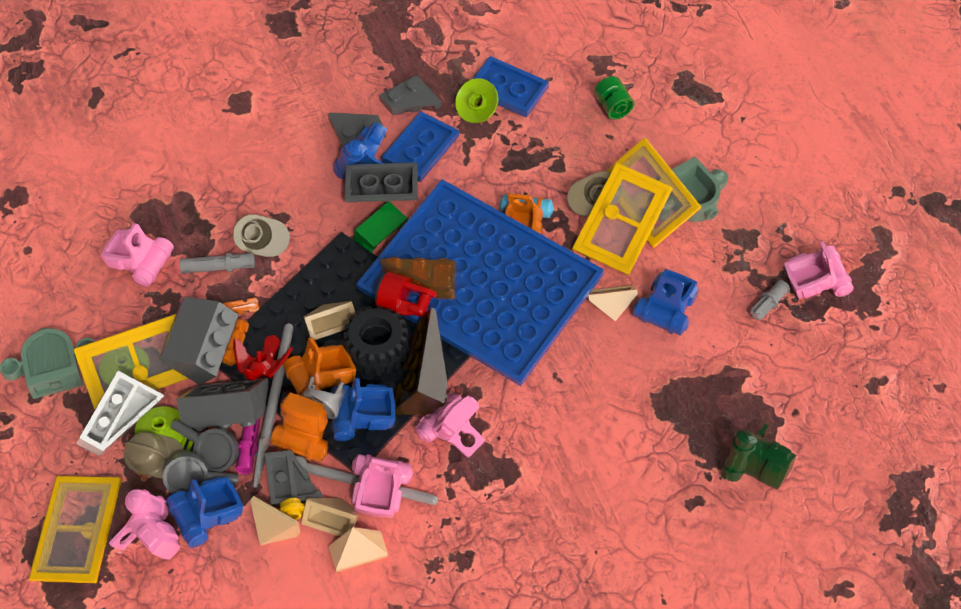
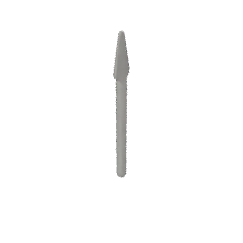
M287 323L283 328L277 360L290 348L294 330L293 325ZM283 365L273 376L259 441L253 483L254 488L258 487L265 463V453H268L269 441L285 373Z
M296 456L298 463L308 474L351 485L359 482V475L308 463L305 458ZM402 486L399 488L402 491V498L429 505H436L438 503V497L434 494Z

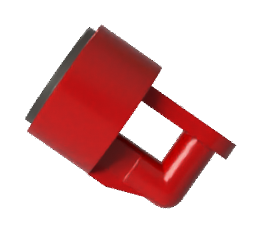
M387 272L382 276L378 284L375 303L377 306H382L384 310L389 308L394 313L398 312L403 316L416 315L422 317L427 311L431 298L435 299L437 293L428 288L412 284L411 279L408 277ZM410 292L420 295L417 304L407 301Z

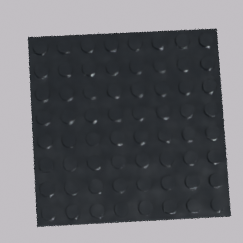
M341 232L246 321L249 323L247 333H245L243 346L246 348L247 353L251 357H257V351H263L267 336L275 335L281 342L283 328L287 323H290L294 328L290 344L293 350L288 358L293 356L303 357L308 338H310L304 316L323 304L352 301L355 313L360 309L366 311V307L372 306V309H376L375 299L358 290L356 284L378 257ZM401 315V320L404 319L406 322L410 346L416 324ZM345 330L316 339L315 342L318 347L342 345L345 348ZM373 336L368 338L365 343L381 345L389 339L383 336ZM441 339L448 381L466 363L470 356ZM278 347V349H277V351H276V353H275V357H274V360H276V361H277V356H278V352H279V347ZM410 347L408 353L406 354L407 358L405 361H407L409 355L413 352V349H411ZM400 361L401 366L398 369L393 367L391 373L387 374L384 371L379 376H376L375 372L367 375L365 370L361 372L356 370L355 378H359L360 387H366L367 384L385 385L392 388L394 394L397 383L402 384L406 371L402 370L404 362ZM221 362L219 371L232 381L247 380L245 375L238 371L236 363L228 366ZM284 373L276 414L282 419L283 417L280 413L282 401L290 393L297 394L286 373ZM266 376L260 377V378H268V382H269V383H268L267 398H266V405H265V406H267V403H268V399H269V394H270V389H271V384H272L273 376H272L271 378L266 377ZM354 381L344 385L351 388ZM328 387V388H326V389H324V390H321V391H325V392H329V393H330V389H331L332 387ZM395 415L394 425L387 430L355 429V436L348 441H337L334 439L331 426L332 419L327 417L328 423L322 439L328 442L327 453L352 471V462L358 454L376 457L415 415Z

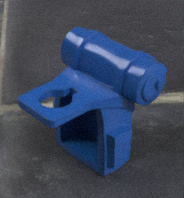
M375 122L370 127H365L358 134L356 140L344 144L339 158L334 162L333 170L335 175L345 179L346 165L385 164L374 156L386 134L387 128Z
M665 269L663 272H659L652 282L650 289L652 292L648 298L642 297L634 305L633 316L640 318L644 323L648 322L667 330L670 334L675 333L681 336L687 330L689 324L688 316L684 314L687 306H692L698 294L697 281Z
M359 378L354 379L351 388L343 385L345 394L342 405L339 408L338 417L332 419L331 424L335 440L348 441L353 439L355 429L387 430L394 425L395 400L392 388L373 384L360 387ZM338 386L332 387L330 393L334 394Z
M228 477L206 480L201 483V486L197 484L195 479L191 480L188 493L186 491H179L172 494L166 500L169 511L178 524L184 541L187 542L190 548L201 546L208 540L209 536L206 530L216 525L221 526L233 522L243 512V504Z

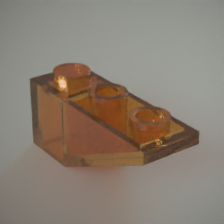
M381 258L383 275L387 272H393L408 277L412 284L436 292L435 299H455L457 285L456 261L449 259Z

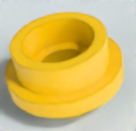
M289 498L280 503L279 511L298 520L304 513L305 505L298 498Z

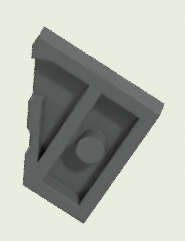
M417 75L379 95L380 102L392 115L405 112H419L421 107L434 106L435 109L442 107L441 100Z
M328 113V119L342 148L344 144L356 140L358 134L365 127H370L375 122L383 125L378 115Z
M292 450L265 453L270 506H280L281 502L289 498H298L301 500V503H306L308 498H322L321 492L311 482L310 476L300 466Z

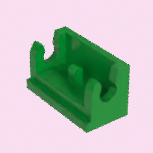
M388 201L355 229L353 240L370 252H373L384 239L398 227L401 228L408 218Z

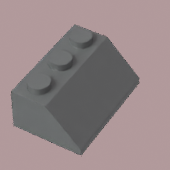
M417 163L346 165L345 202L418 200Z
M183 297L158 360L199 385L215 378L239 314L218 301Z
M259 378L254 381L240 380L196 385L176 399L181 423L192 428L194 431L205 430L208 426L224 429L238 423L242 427L256 424V420L262 417L265 412L268 378Z

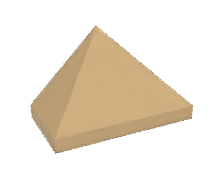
M633 285L593 289L587 298L616 321L638 295V292Z
M352 301L323 304L304 316L310 338L313 337L316 340L345 330L344 327L346 323H349V318L352 315L356 316Z
M255 496L251 498L250 501L260 545L298 537L300 528L297 520Z
M308 498L301 524L341 537L352 527L356 526L358 513L342 498Z
M352 527L329 546L336 573L388 557L381 531Z

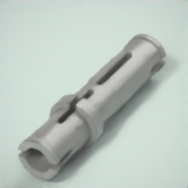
M230 252L220 256L180 259L181 274L219 270L233 272L234 269L255 268L253 252L245 254H232Z

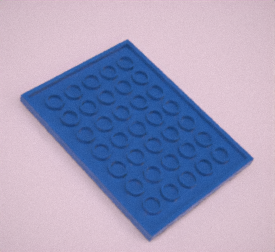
M442 179L357 282L356 286L358 290L375 299L376 290L382 276L387 272H393L410 278L412 284L433 290L437 295L435 299L431 298L427 311L431 307L436 309L440 339L521 386L604 275V269ZM410 292L407 301L417 304L420 295ZM416 315L403 316L409 319L410 321L414 322L415 324H417V321L420 318Z

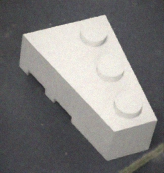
M117 371L76 444L101 456L132 428L150 409H153L162 400L164 395Z

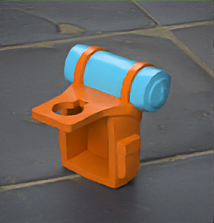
M508 193V195L504 194L500 201L502 213L542 234L543 230L542 218H550L554 211L552 200L544 199L543 197L532 198L530 195Z

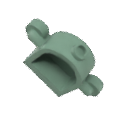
M696 157L671 169L701 206V209L687 221L701 222L715 218L719 212L717 207L721 190L727 185V173L720 169L713 170L710 173ZM672 191L657 221H667L671 217L672 211L676 213L683 207Z
M42 328L24 342L21 349L22 361L19 362L15 358H7L1 362L0 372L3 378L9 381L16 380L20 376L25 375L26 384L33 399L84 386L81 370L73 349L95 341L92 338H83L74 347L69 336L63 331Z

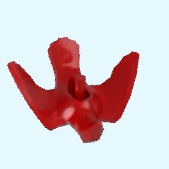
M275 335L265 338L263 351H257V357H251L241 341L238 339L233 340V350L238 371L244 374L248 381H254L262 376L269 378L274 376L287 360L293 347H290L276 361L274 357L280 345V339Z

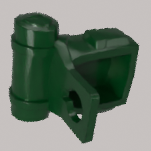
M767 424L762 427L757 435L748 430H739L732 439L731 448L727 457L723 460L720 474L723 479L731 482L739 481L742 475L746 474L778 490L789 475L797 455L780 443L764 438L768 429Z

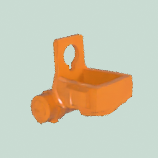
M313 337L308 338L303 357H290L283 364L287 378L293 384L297 395L303 396L304 391H306L311 377H314L313 385L316 386V389L324 390L328 387L338 386L340 382H344V384L354 381L356 375V367L342 345L318 347Z
M290 393L281 403L280 413L283 417V424H278L273 429L271 445L277 446L281 451L292 450L293 453L305 457L308 461L315 460L320 463L327 456L328 442L322 439L328 423L327 411L324 409V404Z

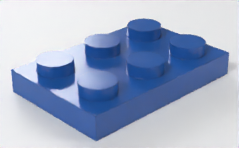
M492 56L488 58L473 78H481L491 82L498 93V105L526 118L549 88V81Z
M420 111L382 156V162L385 164L417 163L418 181L422 182L459 137V130Z

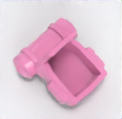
M134 223L130 229H117L102 251L101 257L108 267L118 270H130V272H133V280L138 285L149 287L156 280L165 262L169 260L174 246L165 238L157 237L155 240H152L144 234L138 224Z
M822 241L817 252L808 255L803 253L788 259V262L784 263L789 281L798 298H808L828 289L833 290L834 294L839 297L846 296L853 291L852 280L847 274L841 262V256L834 246H825L824 241Z
M448 393L445 404L426 417H422L415 427L417 435L423 441L432 442L435 438L443 439L452 443L467 458L485 441L469 422V419L479 409V404L473 397L466 396L462 398L455 393ZM460 431L464 434H471L474 437L475 442L472 447H465L461 443V436L458 435Z
M358 454L352 462L354 475H359V482L355 483L351 504L354 505V511L376 517L393 518L394 514L399 511L402 499V491L399 490L400 485L408 484L412 478L411 464Z
M145 489L130 491L125 498V505L132 513V516L109 544L114 548L124 550L138 537L152 554L170 560L181 547L175 529L169 523L164 522V519L168 516L169 508L166 505L167 501L159 495L154 496ZM130 533V535L125 540L120 542L123 536Z

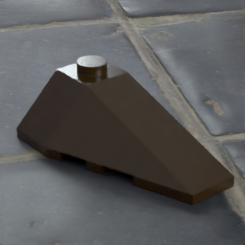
M432 307L417 321L409 346L413 349V352L403 364L402 370L406 371L402 384L397 383L394 392L395 415L431 414L439 407H442L447 400L445 363L436 309Z

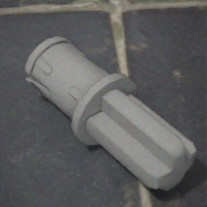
M778 280L768 292H764L761 295V299L750 310L752 318L762 320L771 309L777 308L778 302L790 291L789 285L783 280Z

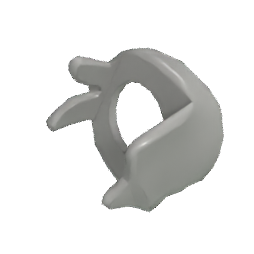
M311 377L310 384L306 391H304L303 397L324 404L327 417L330 419L337 418L345 394V389H343L344 382H340L336 392L333 394L317 390L316 386L313 385L314 377Z

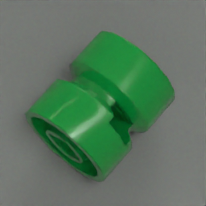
M607 77L595 87L594 94L600 104L603 105V109L610 119H621L633 110L634 100L618 77Z

